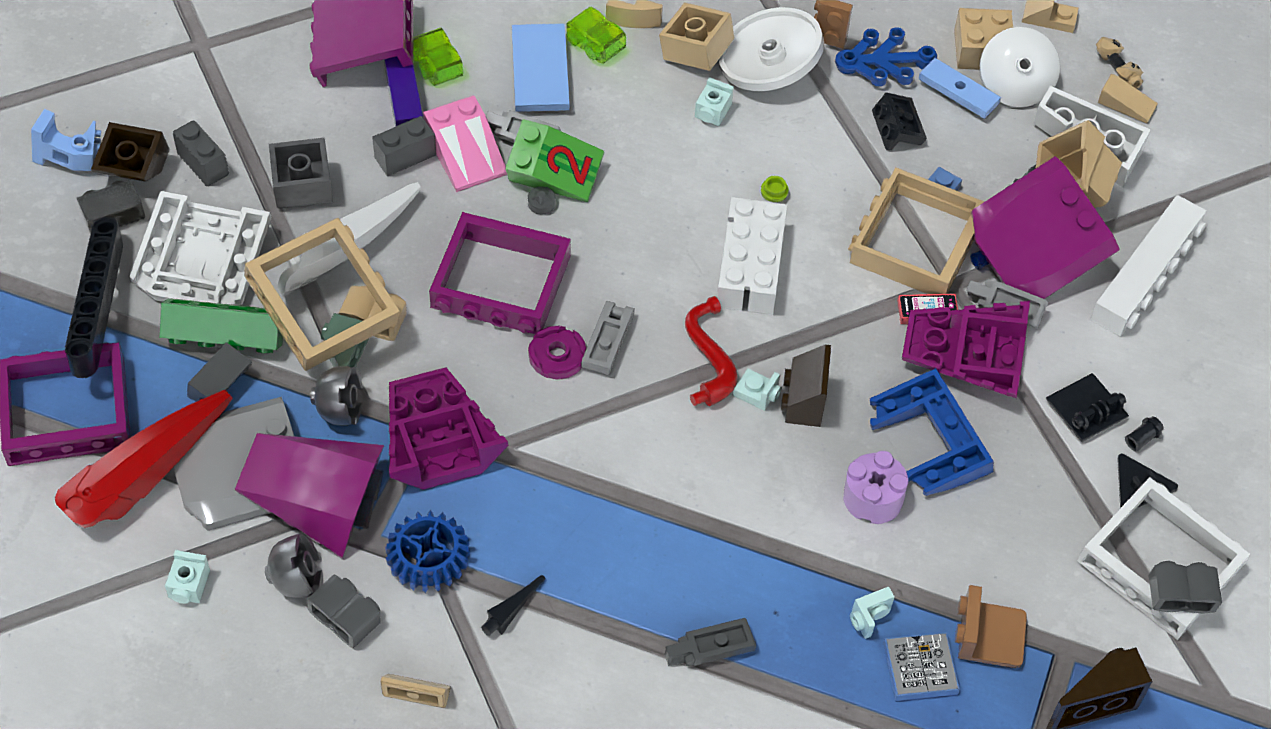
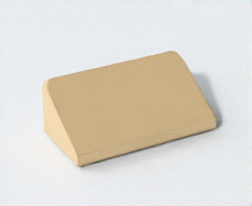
M386 674L381 677L380 681L383 696L441 708L446 707L451 689L449 685L394 674Z

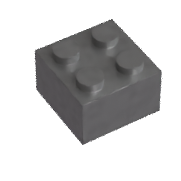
M325 137L269 144L272 182L277 208L333 202Z

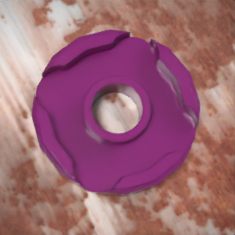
M559 325L546 327L533 336V340L528 347L529 361L534 370L546 378L556 380L569 378L577 374L582 368V358L586 351V344L581 335L574 330L572 332L567 330L566 327ZM554 348L563 349L565 353L560 356L552 355L550 351Z

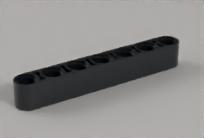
M113 217L99 218L92 225L72 313L65 353L71 374L77 378L92 376L96 373L99 366L123 250L119 224Z

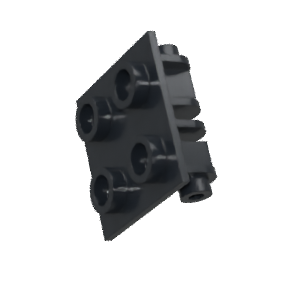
M1093 373L1046 397V400L1081 442L1129 417L1128 413L1123 409L1126 403L1125 396L1122 393L1110 394Z

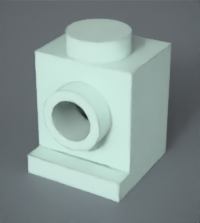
M709 77L707 85L696 101L694 117L719 126L732 105L734 86Z
M175 550L173 555L174 561L165 584L168 598L182 604L189 602L200 603L210 573L206 555Z

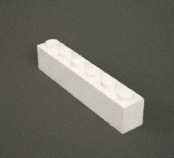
M1176 195L1099 298L1090 320L1118 336H1121L1127 327L1132 329L1140 316L1138 314L1139 310L1143 309L1145 311L1153 299L1152 292L1154 290L1159 292L1167 279L1165 274L1167 272L1171 274L1174 272L1180 261L1179 255L1185 256L1193 244L1192 237L1198 238L1204 230L1206 223L1203 222V218L1207 210Z

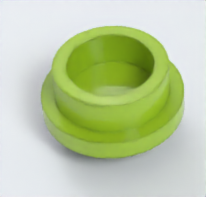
M770 176L761 185L762 196L770 202H780L788 196L789 188L782 177Z

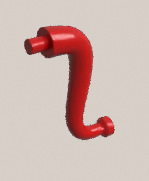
M716 296L709 297L705 303L692 308L685 317V328L689 337L717 372L716 378L702 383L700 391L690 395L691 403L694 406L703 402L707 406H712L728 397L737 385L738 375L734 362L698 324V319L707 313L717 314L721 312V305Z

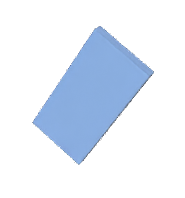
M565 24L512 25L515 112L569 110Z

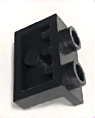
M886 92L873 107L872 113L886 150H892L899 141L922 145L927 139L912 98Z

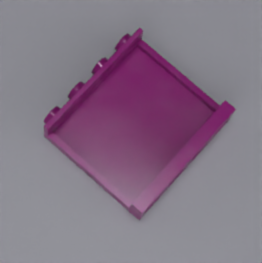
M314 0L312 3L314 22H311L313 42L310 43L312 62H310L309 66L312 76L314 78L317 77L322 87L327 86L328 73L396 56L403 67L413 65V0Z

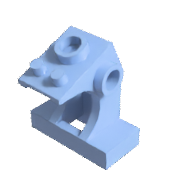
M44 109L31 129L32 162L43 166L45 161L49 160L73 171H92L91 167L101 144V138L96 137H101V130H96V122L93 121L83 135L64 136L56 128L55 113ZM77 143H82V144H84V145L78 146V145H76V144H77Z

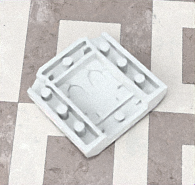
M160 191L129 277L132 283L157 301L163 302L168 298L241 305L249 287V283L244 277L245 263L259 257L272 218L271 214L267 211L242 207L240 212L189 201L188 196Z

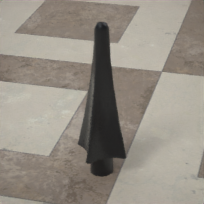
M540 575L516 594L487 610L488 620L481 626L482 631L490 636L494 631L498 630L502 635L526 601L545 581V576Z

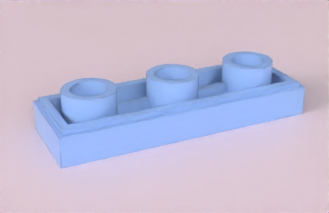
M936 58L919 74V80L984 119L1000 103V96Z

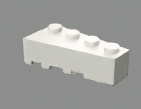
M1050 86L1038 106L1034 124L1050 136H1054L1089 120L1105 136L1104 143L1122 162L1118 172V179L1115 183L1123 188L1145 148L1150 129Z

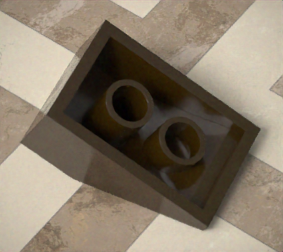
M1117 648L1107 653L1095 667L1059 700L1046 729H1068L1137 710L1153 682L1137 648L1127 650Z

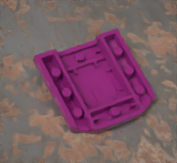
M1056 156L971 211L975 244L1001 282L1043 299L1051 296L1120 250L1112 232L1067 167Z

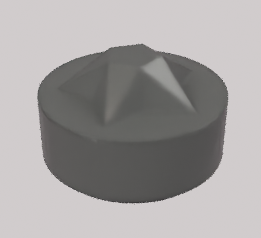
M543 186L533 188L528 194L529 209L536 214L550 213L555 208V193L550 188Z

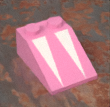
M474 95L423 112L424 120L435 134L436 155L456 192L507 175L506 166L487 118Z

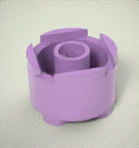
M887 451L869 453L855 459L848 467L843 499L848 511L854 517L860 520L861 518L870 520V523L882 524L894 519L899 514L908 486L906 470Z

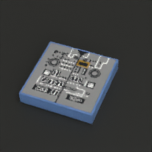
M947 632L884 639L883 645L895 701L959 694L960 687Z

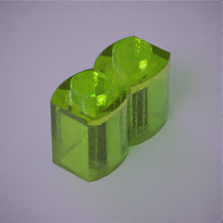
M588 7L566 23L568 41L573 46L584 49L590 59L596 60L599 63L604 64L626 48L625 32L615 23L608 21L593 7Z
M441 27L413 37V61L419 62L420 70L425 80L429 79L431 84L435 86L463 76V62Z

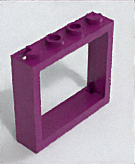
M462 212L430 287V308L441 310L442 313L460 315L469 320L488 322L497 327L504 326L519 330L522 333L536 334L545 326L571 257V239ZM467 239L552 260L553 264L535 310L445 288L464 240Z
M119 342L103 343L98 368L112 366L116 423L13 438L11 380L71 372L65 350L45 351L39 354L11 356L0 359L1 451L8 466L108 452L131 438L125 362Z

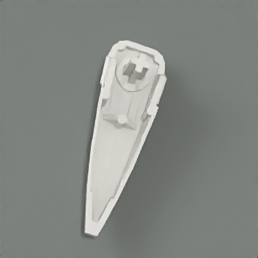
M418 182L409 184L358 211L340 218L342 224L349 226L357 247L359 249L365 247L381 234L404 211L419 193L421 186ZM332 238L288 260L287 262L290 267L280 275L277 289L282 296L288 295L315 281L319 276L347 260L348 257L336 239Z

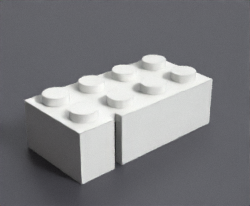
M731 197L717 294L721 308L742 311L745 289L750 290L747 312L773 315L787 204Z

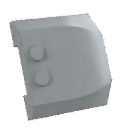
M282 397L222 412L209 429L173 467L185 510L191 516L194 515L207 531L269 514L268 511L236 492L235 487L257 433L294 436Z

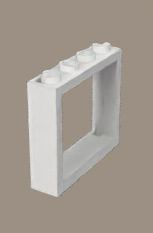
M1149 477L1090 540L1077 561L1176 640H1179L1200 614L1184 611L1162 612L1154 610L1150 584L1102 547L1104 542L1145 500L1228 564L1218 576L1220 591L1242 568L1250 553L1244 550L1240 543L1231 540L1222 533L1215 524L1206 521L1197 514L1189 504L1180 501L1172 495L1164 485L1155 482Z

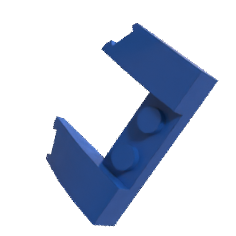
M936 368L870 398V405L876 406L877 418H870L872 430L926 413L947 446L949 452L906 471L908 482L913 481L922 487L925 496L953 489L993 473V459Z

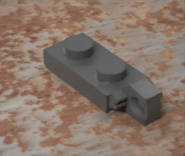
M741 618L688 631L685 636L678 638V643L666 646L664 655L668 666L684 662L686 666H696L755 651L756 644L747 619Z

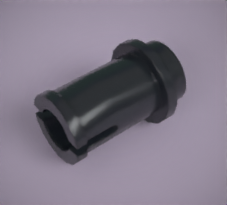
M1154 416L1144 418L1142 425L1125 436L1126 444L1130 449L1138 452L1153 438H1159L1164 430L1163 424Z

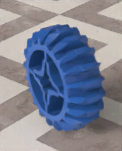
M430 510L427 516L422 517L417 511L416 519L412 520L406 516L404 525L396 523L394 527L395 533H389V543L385 546L386 562L391 567V574L394 577L399 576V582L402 585L410 582V588L413 591L420 585L425 593L429 589L428 586H434L439 592L441 583H445L450 587L452 578L460 579L462 576L461 570H466L468 566L467 559L470 557V548L468 547L469 538L465 535L462 525L457 526L454 517L446 521V515L443 512L438 517H434L433 512ZM439 539L446 540L453 550L447 549L446 545L440 543ZM403 553H408L411 558L416 559V565L410 563L403 556Z

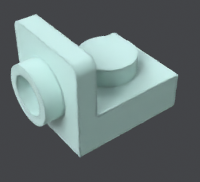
M747 368L736 385L733 396L765 411L770 401L775 403L781 393L782 387L779 386L780 374L774 372L769 379Z
M889 587L855 599L850 619L854 628L857 631H861L865 639L872 636L875 627L873 620L885 617L891 610L895 597Z

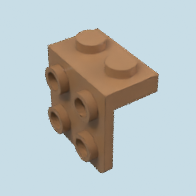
M816 0L814 10H817L818 13L815 14L814 18L820 25L825 44L844 49L848 37L852 4L838 0Z
M969 585L966 596H960L958 604V615H962V622L957 624L955 643H959L958 658L1011 668L1021 667L1024 655L1026 612L1022 609L982 603V587Z

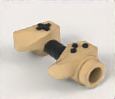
M1102 37L1096 43L1097 52L1104 60H1110L1121 79L1138 89L1143 83L1141 75L1144 72L1137 64L1124 62L1119 55L1124 47L1118 40Z

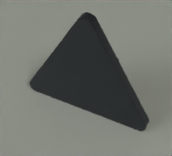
M1123 453L1118 455L1120 508L1149 477L1155 482L1164 485L1170 493L1177 491V483ZM1143 500L1138 507L1147 504V502Z

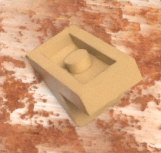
M1027 0L1022 23L1073 33L1079 8L1054 3V0Z

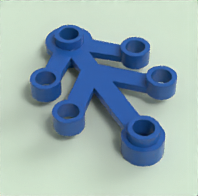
M894 27L889 31L888 39L872 54H863L869 47L877 45L879 39L877 30L867 29L863 33V39L852 50L845 49L837 53L835 63L840 72L844 74L858 72L871 80V83L875 86H884L887 82L888 74L896 78L900 84L909 85L913 81L914 71L909 67L899 68L893 63L915 62L917 67L924 69L934 58L937 59V53L931 46H923L917 52L889 53L897 45H901L905 37L903 29ZM867 65H875L878 68L873 70Z

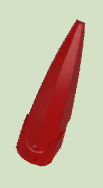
M222 390L194 402L143 429L104 455L93 465H87L59 488L55 495L56 505L77 526L83 528L92 527L102 520H118L122 518L141 498L144 499L192 448L227 408L233 399L226 390Z

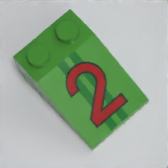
M522 119L505 170L511 182L533 188L547 187L555 194L588 202L604 156V150L548 125Z

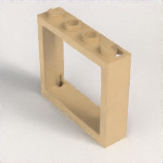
M895 167L890 178H884L880 188L881 195H875L870 206V211L872 212L869 216L864 215L859 227V231H861L859 236L854 235L852 237V242L848 248L849 251H852L850 263L926 294H948L974 242V226L971 211L984 201ZM896 193L967 221L940 275L868 247Z
M339 218L245 263L244 277L305 371L398 323L401 310L398 300L394 295L390 296L384 288L385 282L379 272L373 271L369 265L370 260L363 248L359 249L357 247L351 229L347 225L344 226ZM335 238L382 311L312 347L264 272Z

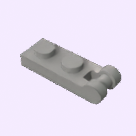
M605 302L582 358L581 367L610 375L628 327L633 320L635 308L628 306L621 308L615 306L614 302Z

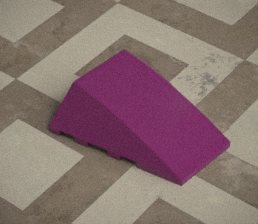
M1020 301V305L1006 306V303H994L993 307L976 308V305L964 306V309L950 310L949 307L910 310L902 360L928 370L936 368L941 374L1017 399L1030 301Z
M447 367L389 382L390 478L422 490L482 474L509 446L507 439L503 435H499L492 421L484 417L480 412V407L474 400L469 399L466 395V390Z
M257 433L236 484L235 491L269 513L272 512L283 519V522L302 531L310 539L324 545L333 551L335 555L343 559L353 532L354 521L370 478L375 473L384 445Z

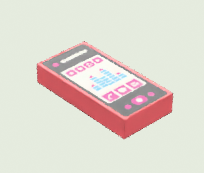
M955 294L898 295L897 302L901 324H908L910 310L949 307L950 310H958Z

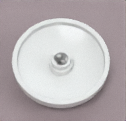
M779 7L759 11L733 26L734 40L719 58V64L726 79L741 89L769 91L785 87L804 77L819 61L824 49V38L820 25L809 13L795 8Z

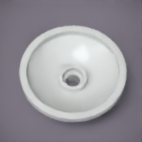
M1013 27L995 35L985 46L979 65L984 87L1000 96V103L1017 108L1032 106L1042 101L1049 87H1055L1060 73L1058 53L1052 42L1039 31L1027 27ZM1021 60H1025L1028 63L1027 69L1020 67Z

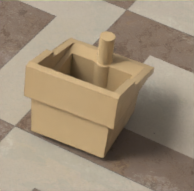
M1087 120L1039 142L1036 168L1056 156L1067 167L1091 204L1096 208L1103 207L1110 200V194L1114 183L1118 179V172L1122 162L1104 143L1105 136Z

